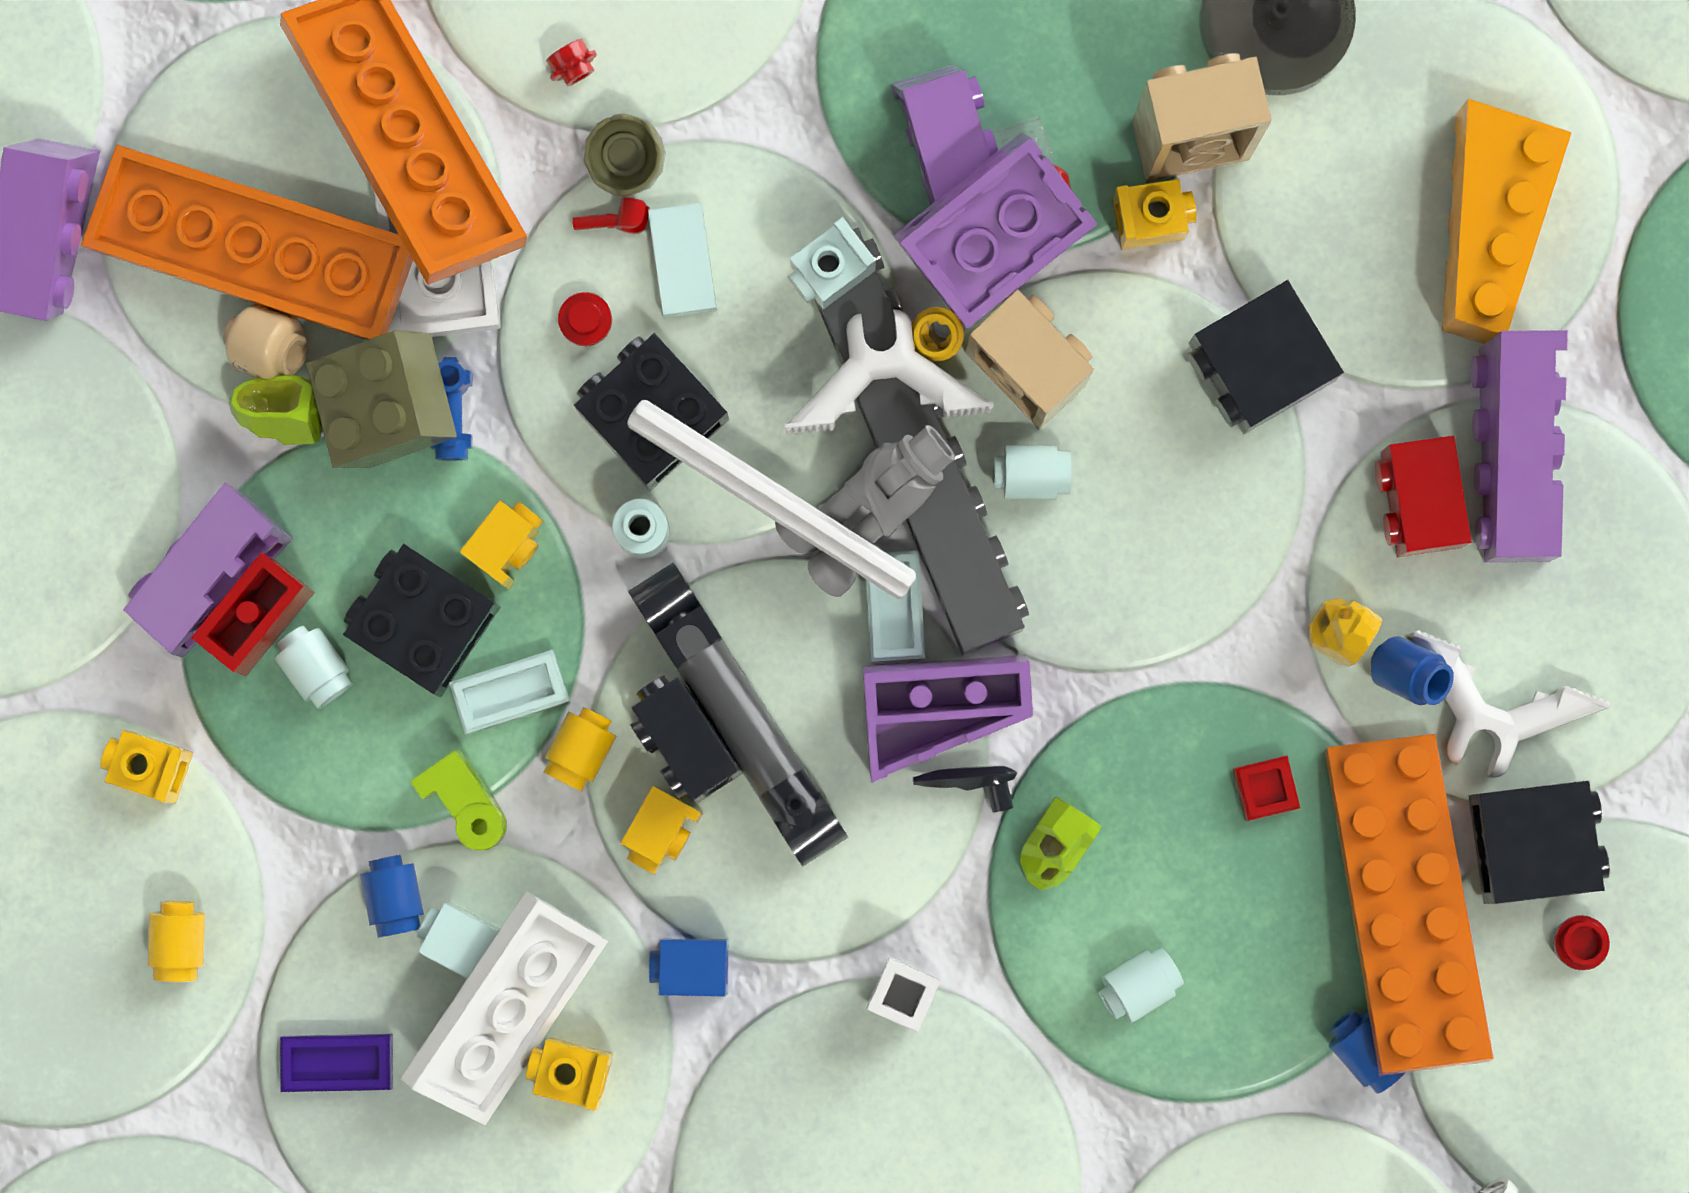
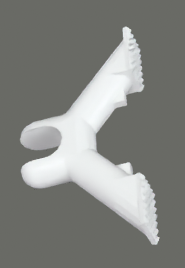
M894 310L896 341L886 351H875L866 344L860 313L854 315L847 324L849 359L788 424H785V429L789 436L793 432L798 435L799 432L805 434L806 431L812 433L813 430L817 433L820 430L825 432L827 429L833 431L837 418L841 414L855 413L854 400L873 380L898 378L920 394L921 405L936 404L943 409V416L947 419L950 415L955 418L957 414L960 417L963 414L967 416L971 413L976 415L978 412L983 415L985 411L990 414L994 403L993 401L989 402L915 351L912 323L905 312Z
M1420 630L1412 632L1408 636L1414 643L1443 656L1446 663L1453 669V685L1445 698L1456 717V722L1447 744L1448 758L1452 763L1458 765L1464 756L1471 736L1478 730L1485 731L1490 734L1495 744L1494 753L1487 771L1488 777L1496 778L1506 773L1519 741L1605 709H1610L1611 704L1608 700L1603 701L1602 698L1598 699L1595 695L1590 696L1589 693L1585 694L1582 690L1577 691L1576 688L1570 689L1568 685L1558 688L1556 693L1551 695L1535 691L1532 702L1504 711L1485 704L1472 681L1476 668L1462 663L1459 658L1462 650L1460 645L1454 646L1453 642L1441 641L1439 637L1428 636L1426 632L1421 634Z

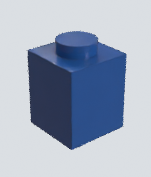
M660 939V950H650L649 983H659V995L725 997L728 994L729 939Z

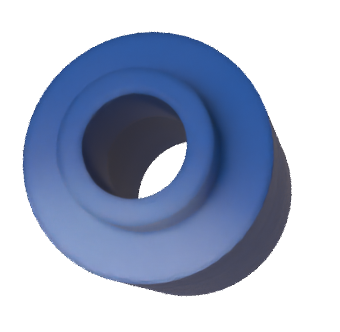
M1394 636L1387 639L1375 649L1371 657V677L1373 682L1377 686L1416 705L1439 704L1446 698L1452 688L1454 681L1453 669L1446 663L1444 657L1403 637Z
M401 855L368 861L370 872L360 874L369 925H375L377 937L382 938L419 930L421 927L419 916L424 915L414 863L403 865Z
M1353 1009L1342 1016L1330 1028V1032L1334 1037L1328 1045L1329 1048L1363 1087L1370 1085L1376 1094H1379L1395 1084L1405 1074L1398 1073L1379 1076L1368 1011L1359 1015Z

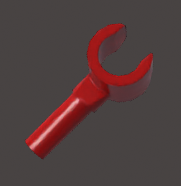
M623 197L620 201L618 214L607 213L573 217V229L585 230L608 227V229L616 228L626 233L640 234L647 226L648 210H650V207L646 206L643 200Z

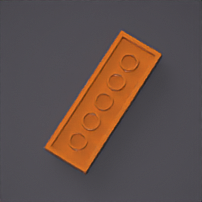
M316 0L281 13L280 26L427 285L525 247L527 234L391 0Z
M117 144L81 246L88 250L364 340L388 333L413 262L399 234Z
M1435 734L1327 747L1324 753L1379 1076L1492 1061L1494 1059Z

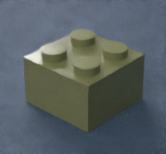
M393 330L306 363L332 468H372L457 438L431 333Z

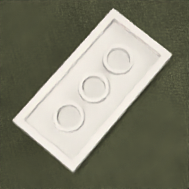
M526 891L401 1077V1080L411 1089L486 1125L529 1061L533 1048L539 1046L608 941L594 930Z

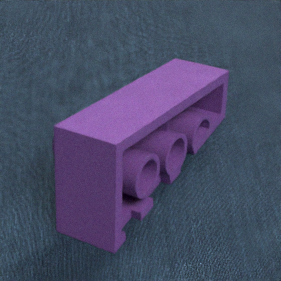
M1568 330L1501 331L1479 349V356H1473L1472 387L1480 388V409L1474 410L1472 433L1474 441L1481 442L1482 463H1476L1474 468V490L1476 495H1483V517H1477L1475 540L1477 548L1484 549V563L1550 562L1562 557L1564 486L1561 480H1553V470H1559L1562 465L1565 452V434L1562 433L1560 426H1554V416H1557L1560 412L1561 400H1566V377H1560L1559 373L1556 372V350H1567Z

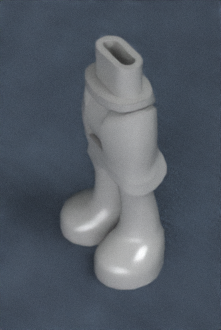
M927 425L914 437L906 435L899 442L884 443L881 447L871 452L864 461L863 468L851 479L847 480L844 483V487L816 509L842 525L861 506L865 507L870 513L851 531L874 544L881 536L889 537L902 522L923 505L934 491L936 484L943 480L942 470L955 460V455L936 429ZM775 521L776 531L791 549L802 554H809L818 549ZM823 551L818 552L807 564L813 581L821 590L834 597H841L856 580V572Z

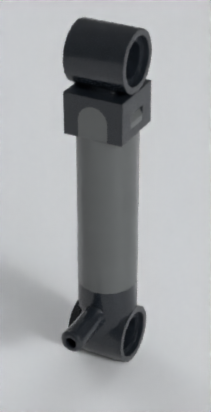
M674 562L630 589L628 593L698 701L801 866L807 865L849 838Z

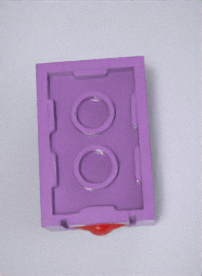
M1023 133L1017 135L893 235L942 300L967 329L1098 225L1087 209L1081 207L1083 204L1071 190L1067 172L1059 166H1054L1047 157L1040 155L1043 152L1030 136Z

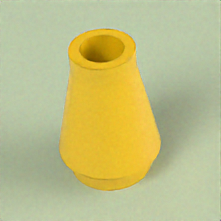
M931 307L920 312L912 322L914 349L926 359L944 361L954 356L961 348L964 339V329L961 321L952 311L942 307ZM936 321L940 325L947 324L949 326L950 334L946 338L936 334L934 329Z

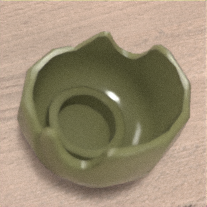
M615 114L597 123L586 138L583 161L591 179L598 187L613 195L633 196L650 189L663 172L666 152L662 137L646 120L629 114Z

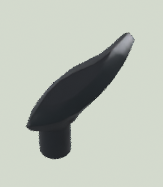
M1006 766L948 768L913 777V785L933 788L956 787L966 791L986 787L992 813L1014 808L1008 781L1014 780L1017 772Z

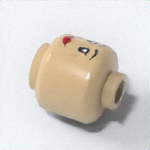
M254 304L245 308L239 315L232 317L227 323L223 334L229 363L236 370L256 378L271 379L276 375H294L303 365L307 355V339L304 337L303 328L298 320L261 305Z

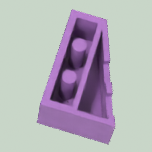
M952 65L890 84L895 100L900 98L908 124L906 134L910 146L915 148L923 175L921 179L930 205L998 151L991 129L982 130L977 110L984 108V100L976 77L967 78L965 70Z
M39 138L3 147L0 168V312L47 321L63 314L64 309L70 306L74 294L72 274L101 151Z
M224 482L184 534L169 548L165 558L153 573H148L134 585L128 594L131 600L123 611L170 654L183 658L196 644L191 639L193 634L257 556L262 552L275 559L293 538L251 499Z
M1025 655L862 667L871 783L912 764L921 763L936 757L937 754L966 742L970 743L1033 717L1030 661Z

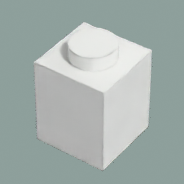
M888 957L867 1005V1010L919 1032L941 981L923 971Z

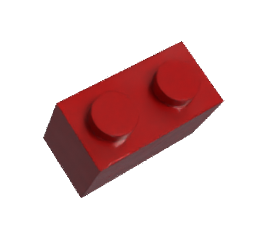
M1455 436L1390 444L1380 452L1381 460L1375 461V478L1379 492H1387L1390 513H1385L1383 516L1384 534L1387 544L1389 546L1395 545L1397 558L1461 549L1472 543Z
M261 552L193 634L191 639L232 672L247 676L315 592L275 559Z

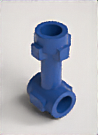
M444 357L443 361L438 364L457 438L431 446V449H435L436 460H468V449H473V435L462 433V395L466 393L469 387L473 386V373L465 370L460 365L457 357Z

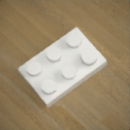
M375 193L378 227L398 234ZM413 260L390 325V331L431 333V336L435 337L501 328L493 260L427 285Z

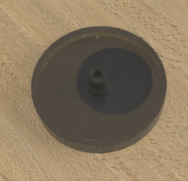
M1202 0L1199 11L1200 34L1210 59L1234 53L1239 54L1241 60L1257 57L1265 95L1298 93L1324 80L1338 66L1348 50L1356 23L1354 0Z

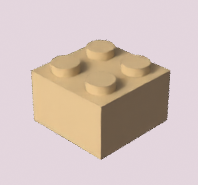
M1017 289L969 335L966 354L1040 430L1087 385L1094 371V368L1089 364L1093 357L1078 338L1072 334L1064 338L1050 323L1054 319V315L1038 297L1032 294L1027 299Z

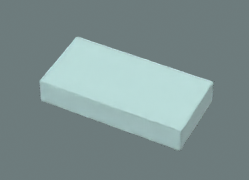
M702 203L648 210L663 317L670 318L717 311Z
M919 551L886 552L914 570L916 577L908 592L901 599L893 597L866 579L871 663L925 660Z
M554 650L449 682L466 735L570 703Z

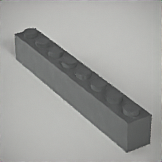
M859 227L852 230L875 258V272L824 310L815 300L841 365L849 359L846 330L849 320L854 315L861 313L866 344L875 351H886L896 341L894 310L903 311L895 289L892 287L884 290L877 271L885 267L874 239L871 238L864 241ZM825 255L819 259L818 266L824 272H832L839 266V261L832 255ZM898 378L873 380L856 398V401L876 449L884 443L899 442L906 435L914 437L927 425H930L936 429L955 455V460L942 470L943 480L936 484L931 495L920 508L906 519V522L961 655H966L1022 632L1025 626L1021 618L1029 616L1026 602L1017 585L1008 588L1001 568L1009 565L1007 557L997 535L990 538L986 535L980 518L988 515L985 504L976 485L970 488L966 487L959 470L967 466L966 459L956 436L946 439L939 419L944 417L943 409L936 404L921 405L920 394Z

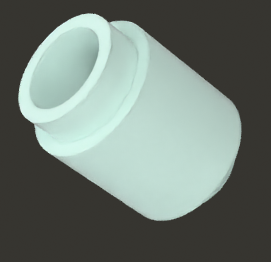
M1005 445L1004 456H994V488L1004 489V499L1056 500L1057 494H1070L1071 452L1058 451L1057 445Z
M634 499L623 504L616 512L613 519V533L615 539L627 554L635 558L646 559L658 555L667 546L670 539V525L663 510L657 504L646 499ZM638 518H647L650 521L649 531L642 536L632 534L630 525Z
M303 625L277 643L281 652L274 660L305 702L311 700L317 709L328 705L353 685L347 676L350 669L320 628L308 632Z
M1160 947L1152 953L1146 949L1103 975L1102 981L1105 988L1098 993L1106 1009L1115 1020L1123 1016L1132 1024L1176 996L1175 990L1183 986L1184 981L1171 957Z

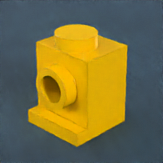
M1180 179L1128 187V185L1118 186L1112 198L1121 250L1185 240L1189 232L1188 224L1196 223L1197 221L1192 191L1182 192ZM1154 202H1162L1167 207L1168 213L1161 218L1154 217L1150 214L1148 205Z
M499 500L459 552L509 590L515 581L507 575L513 566L521 570L535 554L539 544L533 540L540 533L537 529L544 521L519 501L511 509Z
M122 730L119 739L112 737L107 742L101 757L100 768L108 771L104 781L106 783L164 803L176 804L194 752L135 732ZM138 754L144 755L148 762L147 769L140 775H136L131 769L135 756Z
M652 786L620 843L631 849L626 859L655 875L666 857L676 861L691 835L690 831L683 828L688 818L698 823L703 813L661 789Z
M550 1037L546 1039L544 1049L533 1048L525 1079L535 1081L532 1092L534 1095L596 1111L601 1105L613 1053ZM568 1063L574 1067L576 1077L572 1083L564 1084L557 1079L556 1069L559 1064Z

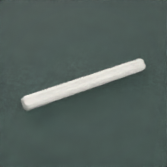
M642 400L634 408L627 423L630 429L893 597L901 599L908 592L916 577L914 570L649 401Z

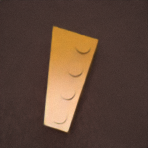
M1467 99L1455 114L1454 133H1456L1455 157L1452 161L1451 181H1453L1452 209L1449 212L1448 224L1450 240L1449 257L1446 262L1442 330L1486 344L1499 332L1509 331L1572 132Z

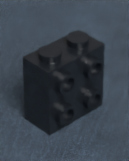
M1289 280L1284 281L1198 331L1188 343L1192 351L1187 353L1193 369L1202 381L1210 378L1220 395L1219 398L1215 399L1220 414L1231 428L1238 425L1243 435L1334 383L1344 373Z
M655 333L645 341L639 336L626 345L617 356L621 363L605 377L599 372L587 380L577 391V395L581 399L574 404L578 414L649 491L653 490L674 471L682 461L629 428L627 425L628 419L638 403L642 400L649 401L707 439L729 421L728 412Z
M403 543L398 552L391 549L379 563L374 573V577L379 579L369 596L366 598L360 595L349 608L344 618V622L349 626L343 633V636L430 693L441 698L450 685L449 682H452L501 607Z
M663 675L636 693L641 701L631 708L638 719L631 723L630 726L647 752L653 754L659 750L668 763V766L660 770L678 799L682 800L689 795L693 802L700 803L743 774L679 677L669 682Z
M1589 780L1468 795L1483 904H1500L1605 891L1603 879L1609 878L1610 864L1606 848L1603 845H1598L1596 824H1600L1602 821V808L1598 793L1590 789Z

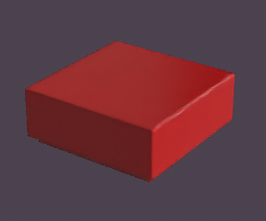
M1288 755L1232 769L1245 821L1301 808Z

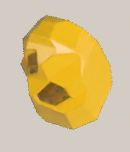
M1336 598L1324 601L1308 625L1311 647L1335 662L1350 667L1357 663L1371 644L1381 626L1382 618L1368 607L1354 600L1345 601Z

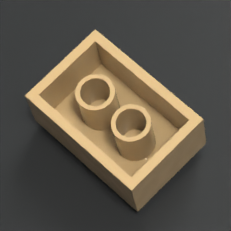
M1226 54L1209 60L1207 62L1208 67L1186 72V67L1183 65L1167 67L1153 74L1154 79L1147 80L1132 119L1146 183L1250 160L1272 121L1257 57L1241 60L1239 54Z

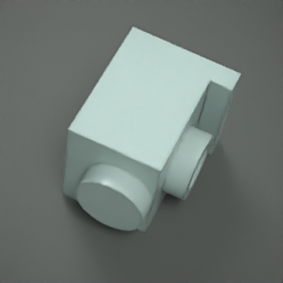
M842 217L834 223L833 227L790 258V266L794 272L788 278L805 302L808 303L815 298L824 310L875 272L876 260ZM825 255H832L839 261V266L832 272H824L818 266L819 259Z

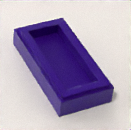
M393 1034L296 1035L280 1037V1092L393 1089Z

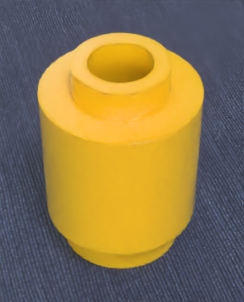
M584 706L579 716L568 711L545 756L549 762L543 772L582 792L588 780L594 782L617 737L608 732L612 721Z
M163 901L161 902L160 911L149 913L148 966L153 967V980L188 982L198 979V967L204 966L205 913L195 912L194 902Z

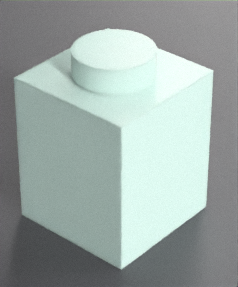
M451 902L444 903L440 911L432 907L425 917L417 933V937L424 940L418 953L468 979L501 928Z

